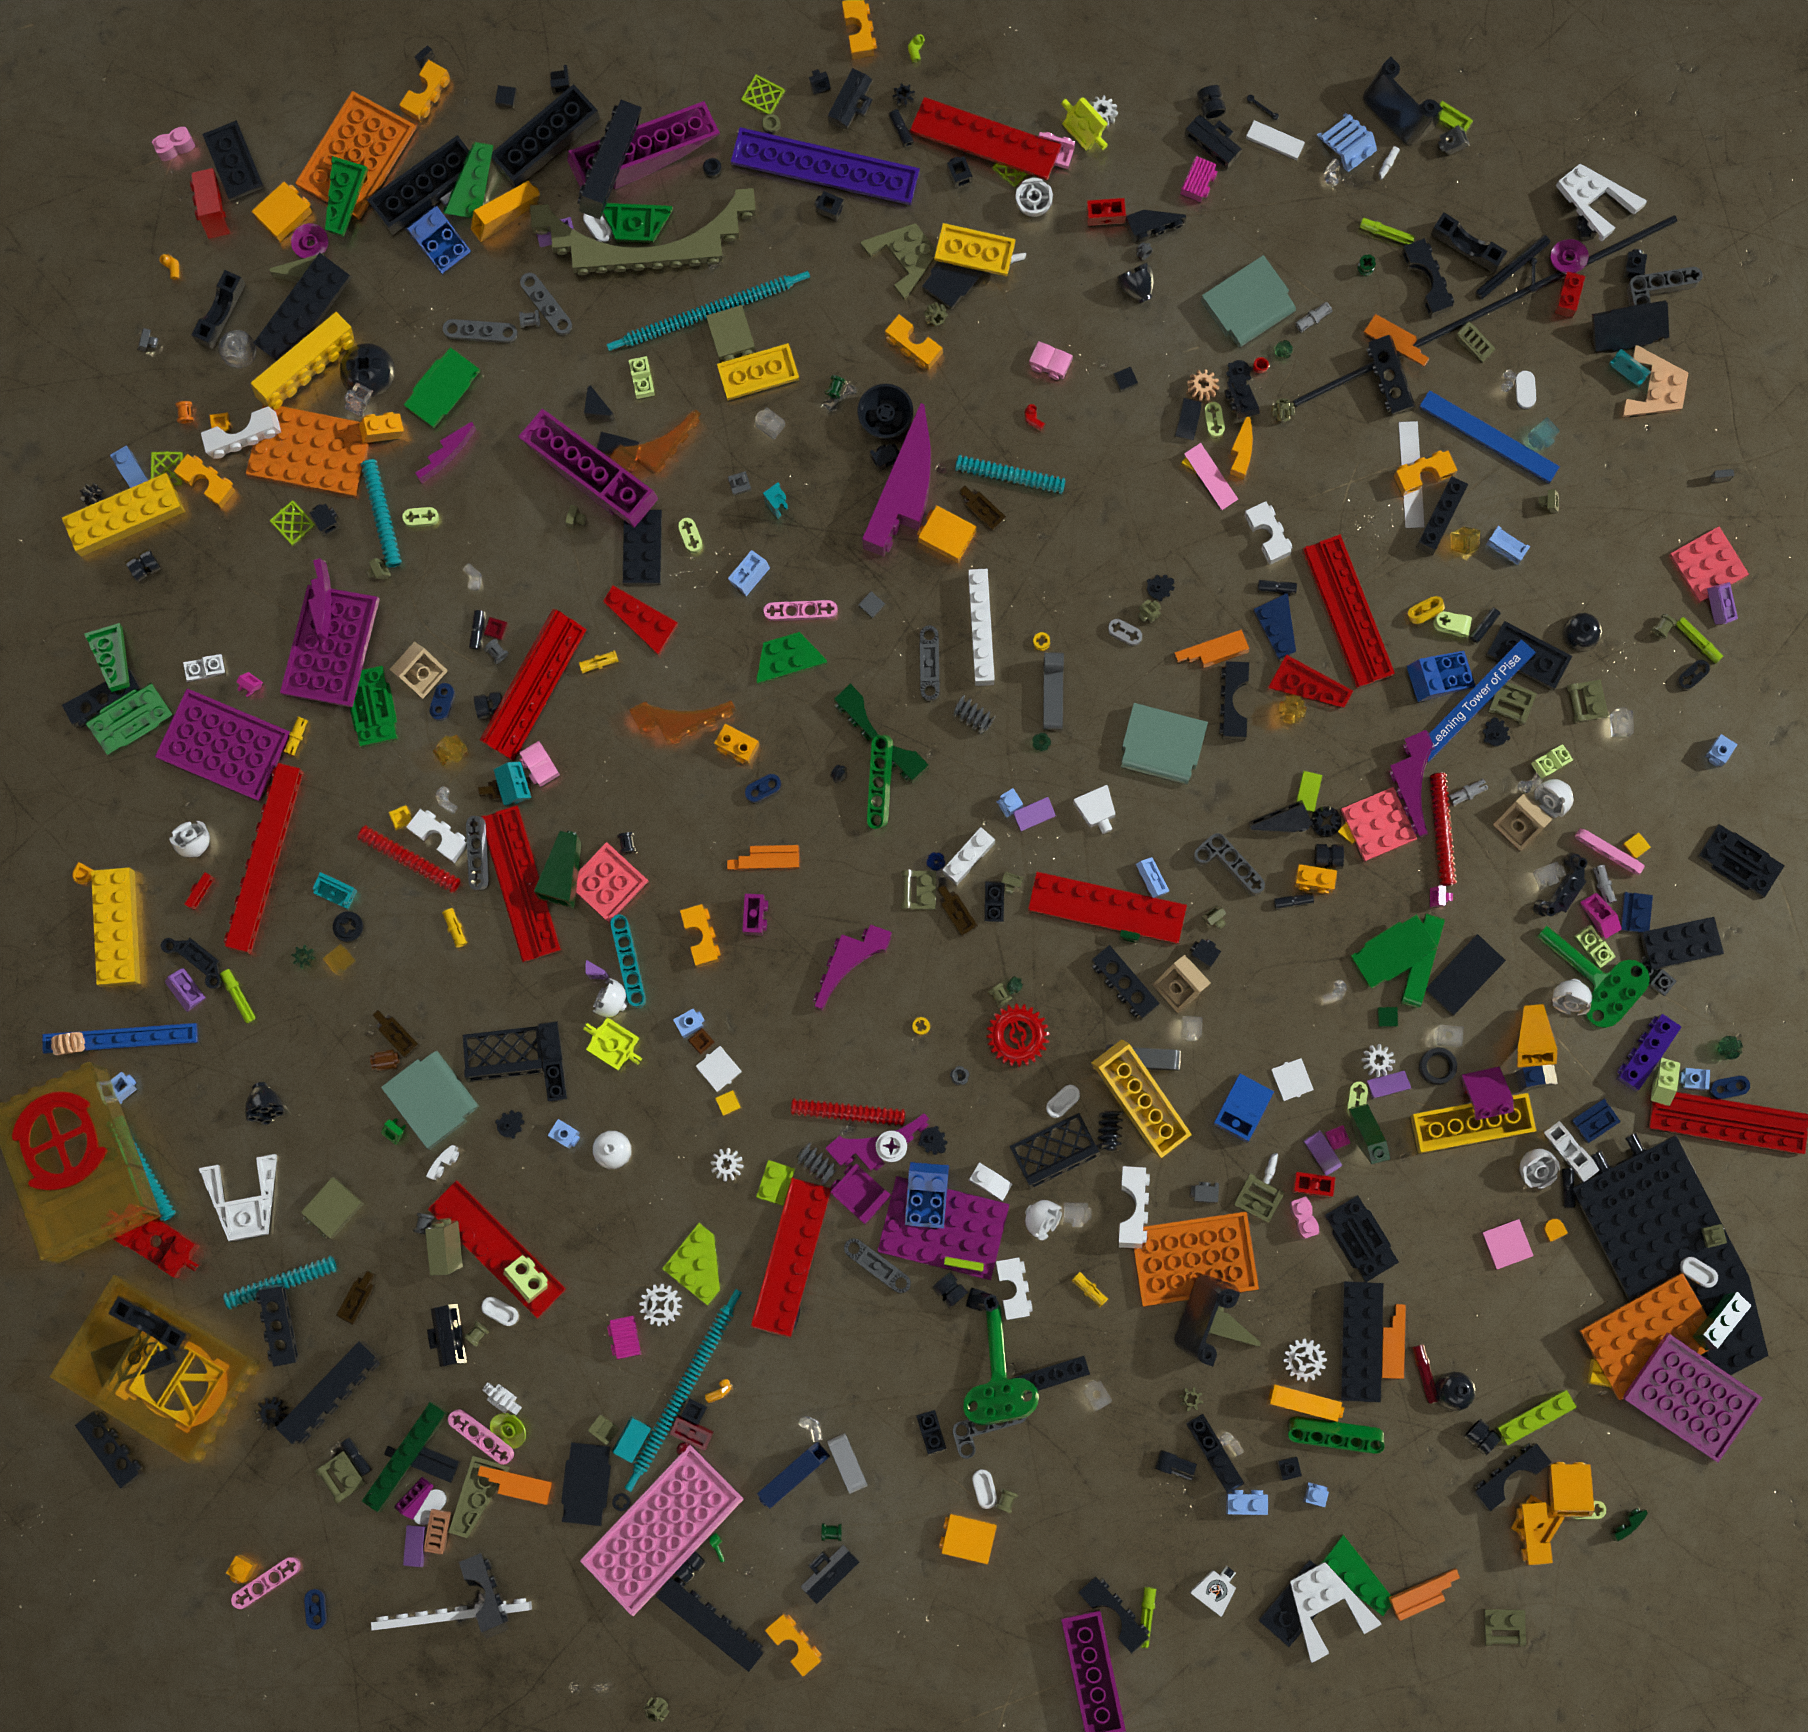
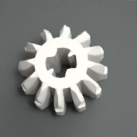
M1096 96L1095 102L1090 101L1089 104L1108 123L1106 126L1108 128L1109 122L1114 123V117L1118 115L1116 111L1117 105L1112 104L1111 98L1106 101L1105 96H1102V100Z
M1381 1044L1377 1045L1376 1050L1374 1046H1370V1052L1364 1051V1055L1368 1058L1361 1059L1362 1062L1368 1063L1363 1066V1069L1370 1068L1368 1075L1375 1071L1376 1078L1380 1076V1071L1383 1076H1386V1070H1393L1392 1066L1389 1065L1395 1063V1060L1389 1059L1394 1055L1393 1052L1387 1054V1046L1382 1051ZM1376 1056H1378V1059L1382 1058L1381 1066H1378L1379 1063H1374Z
M727 1148L726 1154L720 1149V1157L717 1154L713 1155L717 1162H710L711 1165L717 1166L711 1169L712 1173L719 1171L716 1175L718 1179L724 1174L723 1181H727L728 1175H730L731 1180H735L733 1173L735 1172L738 1176L741 1175L736 1169L744 1167L742 1164H737L743 1159L742 1157L734 1159L738 1154L737 1151L730 1155V1148ZM725 1160L728 1162L732 1161L728 1170L725 1167L724 1169L722 1168Z

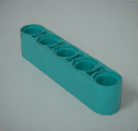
M615 915L611 919V929L627 1000L632 1007L641 1008L646 1003V995L630 925L625 916ZM618 920L625 921V925L621 929L615 928ZM621 939H628L629 944L627 947L622 948L619 946ZM627 957L633 958V964L630 966L623 964L624 959ZM632 975L638 978L634 985L628 984V978ZM635 994L642 996V1000L639 1003L632 1002V997Z

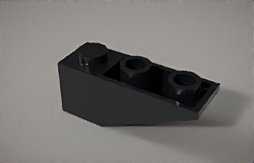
M1141 210L1127 215L1125 223L1132 241L1142 242L1154 234L1159 236L1171 228H1181L1186 222V215Z

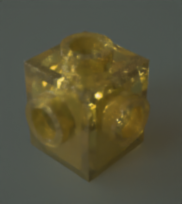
M1296 695L1286 696L1284 701H1280L1278 712H1281L1280 719L1290 724L1299 723L1301 717L1304 718L1306 714L1305 700H1301V697ZM1290 706L1296 707L1297 709L1291 710Z
M456 734L451 737L445 736L442 738L432 752L441 764L445 766L452 762L454 764L460 762L464 758L463 754L468 749Z

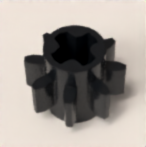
M901 83L898 89L894 88L895 95L892 98L897 100L898 107L903 105L907 108L909 103H914L912 97L915 96V91H910V84L905 86Z
M95 483L92 486L85 484V487L80 490L82 495L80 500L85 502L87 506L104 500L102 498L104 490L98 488V485Z

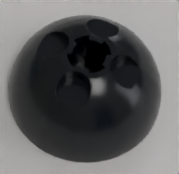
M370 343L359 344L349 349L343 356L339 369L340 379L344 387L351 394L361 398L376 397L384 393L392 384L395 376V365L392 357L382 347Z
M878 384L869 388L860 398L857 408L858 418L862 427L870 435L881 439H890L902 434L909 427L914 411L909 395L902 388L893 384Z

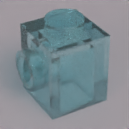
M1547 417L1531 430L1527 437L1533 447L1541 450L1543 447L1549 448L1555 442L1554 438L1560 430Z

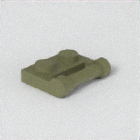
M1601 679L1567 685L1575 717H1573L1575 723L1603 719L1609 716ZM1578 690H1582L1586 715L1582 714Z
M1507 682L1494 695L1488 712L1493 714L1495 712L1511 718L1524 726L1537 693ZM1502 701L1524 711L1521 715L1498 706V702Z
M902 870L903 902L901 903V909L936 910V871ZM911 878H917L916 903H911Z
M1250 1173L1234 1205L1269 1223L1285 1191L1282 1189L1278 1190L1264 1183ZM1251 1184L1275 1196L1274 1201L1272 1202L1249 1190Z
M345 1451L315 1471L316 1475L321 1477L333 1495V1500L336 1504L367 1484ZM330 1468L346 1491L340 1493L326 1472Z
M1484 1609L1485 1646H1492V1644H1519V1646L1525 1647V1610ZM1492 1630H1518V1636H1492Z

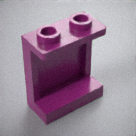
M1500 1066L1462 1074V1087L1464 1093H1468L1476 1120L1514 1111L1513 1097Z
M856 1163L854 1166L850 1165L843 1172L845 1176L841 1181L837 1179L830 1188L833 1190L830 1193L866 1225L891 1197V1194L883 1189Z

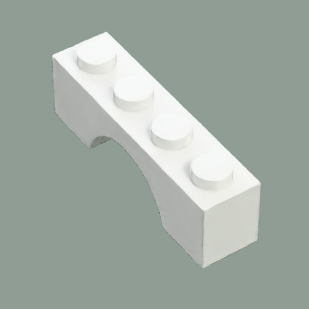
M268 406L252 412L249 424L239 433L227 434L217 426L202 432L201 436L206 453L213 459L224 457L227 453L240 451L245 446L255 445L263 439L273 438L276 434L281 433L276 412Z
M1123 1166L1122 1191L1128 1193L1133 1198L1136 1210L1130 1219L1120 1223L1119 1247L1142 1249V1244L1147 1242V1231H1143V1224L1148 1222V1212H1144V1204L1148 1205L1149 1193H1145V1186H1149L1150 1174H1146V1168Z

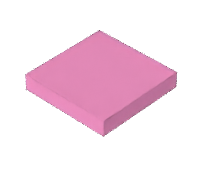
M1519 1219L1482 1233L1496 1270L1534 1256Z

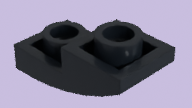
M1183 397L1175 436L1194 440L1202 402Z
M600 432L596 448L604 453L635 460L639 441Z
M985 881L984 921L1004 922L1005 883L1002 881Z
M933 1410L916 1415L928 1456L947 1451L936 1411Z

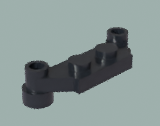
M1572 852L1566 855L1565 865L1570 868V871L1550 901L1538 900L1535 902L1533 907L1535 914L1551 917L1561 911L1567 912L1587 882L1584 879L1585 867L1587 866L1586 858Z
M189 937L188 940L175 941L172 938H165L161 942L163 952L167 954L179 953L206 975L205 984L207 987L218 989L222 986L218 967L220 961ZM173 944V948L169 950V946ZM217 979V983L213 985V981Z

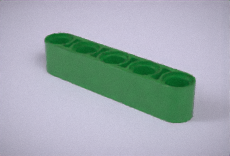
M878 735L873 738L871 743L867 824L872 829L883 828L888 823L893 740L888 735ZM881 738L886 742V746L883 749L879 746ZM879 758H882L885 762L883 768L878 766ZM878 777L883 779L882 787H879L876 783ZM877 796H880L882 799L881 806H878L875 802ZM876 815L880 816L881 823L879 825H877L874 822V817Z
M1425 914L1423 924L1438 947L1445 919ZM1437 949L1424 956L1422 961L1410 967L1401 999L1402 1004L1420 1009Z
M1300 1416L1292 1417L1288 1421V1437L1296 1443L1372 1454L1381 1453L1385 1448L1384 1432L1376 1427Z

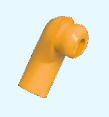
M162 254L159 261L170 269V279H179V262L169 254Z
M728 1379L719 1382L720 1389L705 1394L708 1403L722 1399L731 1390L732 1384L730 1385Z

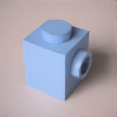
M1721 734L1717 737L1705 757L1714 766L1722 767L1738 744Z
M694 1008L673 1019L683 1038L704 1028L702 1022L705 1020L700 1011L695 1012Z
M558 1119L548 1136L570 1149L571 1146L575 1147L578 1143L580 1132Z

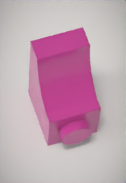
M1598 893L1580 902L1582 908L1592 920L1595 929L1605 939L1621 930L1618 915Z

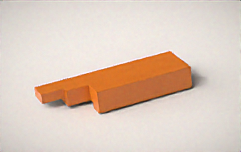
M1377 314L1374 315L1364 331L1365 335L1374 340L1391 335L1397 353L1425 367L1429 360V357L1423 355L1420 349L1413 346L1417 341L1416 336Z
M1241 629L1175 652L1177 662L1188 659L1189 663L1200 659L1203 668L1249 653V646Z
M799 845L750 846V856H738V860H727V870L799 868Z
M1395 1304L1394 1316L1390 1318V1328L1383 1327L1381 1378L1404 1379L1406 1305Z
M479 1467L478 1476L489 1478L488 1481L500 1484L497 1494L547 1505L552 1482L494 1468Z
M1457 1569L1449 1570L1389 1597L1396 1618L1401 1621L1444 1602L1445 1598L1441 1591L1451 1587L1450 1582L1460 1578Z

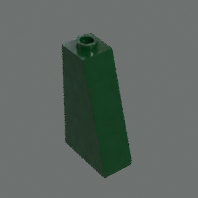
M559 831L534 890L538 899L574 908L582 844L576 833L572 831Z
M1363 1104L1349 1108L1357 1146L1369 1162L1375 1164L1390 1160L1387 1141L1369 1105Z

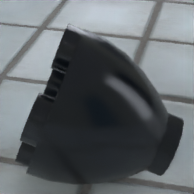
M1148 263L1135 267L1134 273L1129 271L1117 276V282L1121 289L1130 297L1138 300L1139 303L1153 297L1154 275Z
M259 1082L252 1086V1091L245 1105V1116L248 1122H261L262 1125H269L273 1122L272 1120L285 1114L280 1097L268 1087L267 1083Z

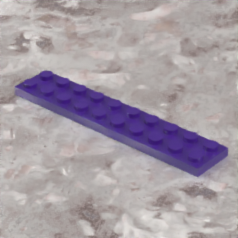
M741 127L739 128L731 158L732 165L907 205L912 204L920 168Z

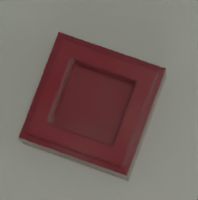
M489 617L484 636L502 641L508 622Z

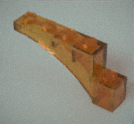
M696 409L692 410L673 430L653 441L628 447L618 445L609 458L629 473H632L637 467L636 461L652 474L657 473V471L660 473L667 465L665 463L667 458H672L677 452V445L680 442L683 443L688 438L689 434L687 432L690 428L694 429L698 425L701 413Z
M645 701L629 709L640 733H649L658 725L667 744L672 743L674 745L682 741V737L688 734L689 736L697 734L699 729L704 726L708 728L717 723L716 720L722 717L723 719L731 717L736 709L732 701L696 711L666 710L648 705Z

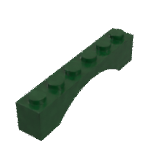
M850 683L834 698V707L839 713L842 714L844 712L849 717L847 719L854 728L857 726L861 730L860 734L866 741H872L879 734L872 727L867 717L864 697ZM881 738L879 746L882 749L886 746V742ZM893 745L892 768L897 767L901 771L899 775L906 782L910 781L913 784L929 769V764L916 751L905 750Z
M429 1402L363 1498L362 1502L377 1513L382 1512L414 1460L439 1429L449 1412L436 1403Z

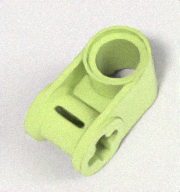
M1443 611L1434 619L1433 626L1439 632L1458 637H1468L1472 617ZM1442 618L1446 623L1445 625H1442V621H1440Z

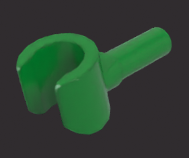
M715 1533L710 1537L709 1542L716 1551L721 1563L725 1561L718 1547L722 1540Z

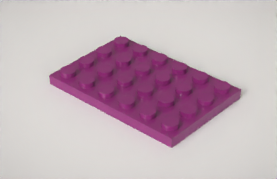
M307 585L280 693L292 697L353 707L380 598L331 589V620L328 638L322 639L317 635L308 602L309 599L315 598L312 585Z
M187 688L155 757L260 802L272 777V771L277 766L285 749L290 731Z
M896 1176L877 1252L991 1281L1010 1204L947 1189L944 1228L905 1225L908 1179ZM951 1257L983 1263V1272L944 1265L945 1258Z
M1666 1333L1622 1398L1719 1463L1763 1397L1669 1333Z

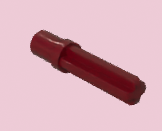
M1424 1344L1414 1346L1412 1349L1416 1359L1415 1363L1421 1376L1427 1401L1429 1404L1436 1403L1438 1401L1436 1399L1435 1382Z

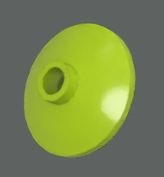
M499 1413L491 1420L490 1431L512 1449L518 1448L524 1443L526 1430L516 1416L510 1413Z

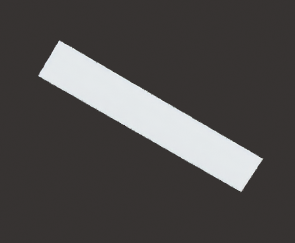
M1418 421L1399 422L1401 465L1408 464L1410 466L1415 464L1414 462L1417 459H1420ZM1422 487L1420 490L1404 496L1406 528L1425 527Z

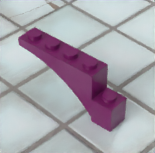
M1427 730L1405 738L1406 744L1403 745L1407 755L1411 754L1412 757L1390 765L1392 770L1389 771L1393 782L1397 781L1399 788L1397 792L1400 799L1404 798L1405 812L1408 817H1412L1414 822L1411 824L1415 835L1419 834L1420 837L1429 835L1422 811L1421 791L1428 758L1431 751L1435 750Z
M870 924L869 929H864L861 938L864 939V942L843 934L840 939L836 938L833 949H836L834 956H830L826 965L829 967L827 974L823 973L820 980L822 988L820 992H816L813 999L815 1008L823 1011L834 988L855 966L879 952L886 953L892 932Z
M923 1113L916 1120L896 1130V1132L902 1134L907 1144H909L914 1139L912 1136L917 1131L921 1133L929 1126L927 1123L929 1118ZM838 1136L825 1148L841 1167L843 1165L847 1167L855 1160L853 1157L855 1154L870 1171L874 1169L878 1171L885 1164L876 1151V1142L879 1136L864 1139H846ZM891 1138L890 1144L883 1145V1147L889 1148L890 1155H892L893 1149L899 1148L897 1145H894L893 1138Z

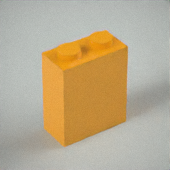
M285 182L281 183L252 210L254 217L280 243L313 213L310 209L311 203L305 197L300 198L297 195L299 193L292 184L288 186Z
M936 505L934 510L931 509L926 517L928 520L926 525H922L917 533L919 536L918 542L959 563L976 533V526Z
M1555 1462L1551 1464L1548 1469L1551 1516L1591 1517L1595 1511L1591 1464H1585L1584 1462H1575L1573 1464Z
M950 1513V1518H945L943 1529H947L945 1537L941 1536L939 1548L942 1549V1554L988 1564L997 1525Z

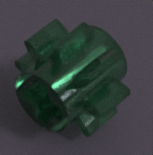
M306 945L303 946V949L295 947L296 953L291 954L296 959L293 964L298 965L300 963L301 969H304L305 965L312 967V960H316L312 956L314 950L310 949L307 951ZM305 953L308 957L303 960L300 959V956H304Z
M1726 1036L1719 1042L1720 1047L1718 1051L1720 1056L1724 1055L1725 1059L1733 1060L1742 1054L1741 1048H1743L1741 1040H1737L1736 1036Z

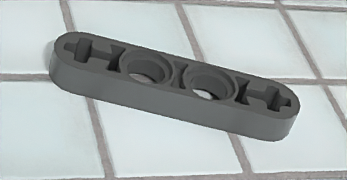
M470 816L466 821L469 886L473 890H484L488 886L486 823L481 816ZM478 822V826L474 827L473 823ZM476 838L480 840V846L477 849L473 846ZM477 857L481 860V865L478 868L474 865ZM481 879V883L476 884V880Z

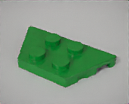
M607 203L603 213L616 242L654 243L671 215L673 207L666 205Z
M800 632L763 642L756 681L757 684L772 681L826 665L827 660Z

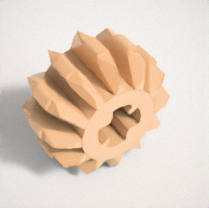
M1207 369L1204 370L1203 374L1200 370H1197L1196 375L1191 374V380L1187 382V385L1190 386L1188 393H1193V399L1199 396L1200 402L1203 397H1205L1206 401H1209L1210 396L1215 397V391L1219 390V386L1216 385L1219 380L1217 378L1213 379V372L1208 375ZM1201 383H1205V388H1201Z
M80 1032L60 1034L51 1038V1048L54 1055L73 1054L85 1049V1040Z

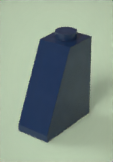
M1554 1065L1530 1066L1515 1072L1519 1092L1558 1084Z

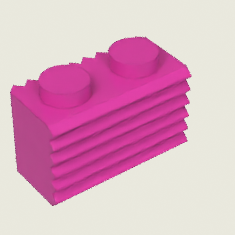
M1195 156L1180 194L1199 202L1202 201L1203 197L1207 198L1211 189L1208 185L1210 181L1214 182L1218 173L1215 170L1216 164Z
M634 1316L610 1320L607 1330L609 1337L613 1336L614 1344H611L612 1355L616 1356L617 1359L641 1355Z

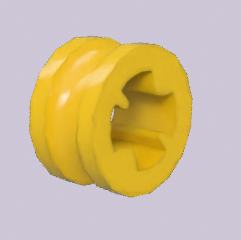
M1044 632L1037 633L1033 638L1034 647L1039 651L1047 650L1050 646L1049 635ZM1041 637H1043L1044 640L1047 641V643H1043L1042 646L1039 645V642H1036L1037 640H1040Z
M919 1017L914 1020L912 1027L915 1033L925 1035L930 1030V1023L926 1018ZM920 1021H924V1025L927 1026L926 1029L918 1031L917 1022L921 1023Z

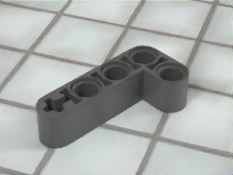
M1689 267L1635 276L1627 286L1629 305H1637L1636 302H1642L1643 304L1651 303V295L1693 289L1701 281L1702 271L1697 267ZM1670 278L1676 279L1678 283H1672ZM1651 281L1658 282L1659 287L1653 286ZM1633 284H1638L1641 287V289H1635L1633 287Z
M1044 652L1043 729L1063 730L1064 653Z
M1213 834L1195 850L1193 858L1196 864L1204 866L1216 857L1250 895L1258 896L1264 890L1265 882L1263 878L1222 834ZM1219 839L1222 842V846L1219 848L1214 847L1212 840ZM1203 851L1208 855V858L1200 860L1197 854ZM1225 854H1233L1235 860L1228 862L1225 859ZM1238 868H1245L1248 874L1246 876L1239 875ZM1250 875H1252L1253 877L1251 881L1249 880L1248 883H1246L1245 881L1249 879ZM1253 883H1254V884H1256V883H1259V884H1260L1259 887H1258L1259 890H1258L1257 888L1252 889Z
M1114 1044L1106 1045L1105 1052ZM1133 1048L1148 1070L1180 1071V1050Z
M1027 1417L1021 1420H1012L1010 1424L1006 1421L1001 1426L996 1424L986 1425L983 1431H978L975 1428V1423L969 1419L956 1423L953 1427V1435L959 1455L965 1459L973 1457L976 1451L973 1441L974 1436L1020 1424ZM958 1425H965L967 1428L966 1435L958 1436L956 1434V1427ZM964 1444L972 1446L973 1451L970 1455L962 1454L961 1447Z

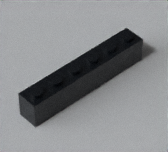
M671 1577L657 1594L656 1598L745 1670L750 1672L765 1652L762 1650L764 1646L755 1639L753 1642L746 1637L748 1633L742 1628L738 1627L736 1629L732 1626L731 1623L733 1621L726 1615L720 1616L716 1613L717 1608L710 1602L705 1604L701 1601L700 1598L702 1596L693 1589L689 1591L685 1588L686 1583L679 1577L675 1579Z

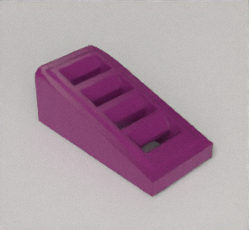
M421 1477L396 1503L394 1508L402 1515L413 1520L434 1485Z

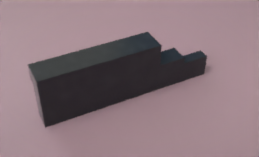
M387 1446L384 1455L392 1458L397 1449ZM424 1447L411 1467L452 1483L461 1461Z

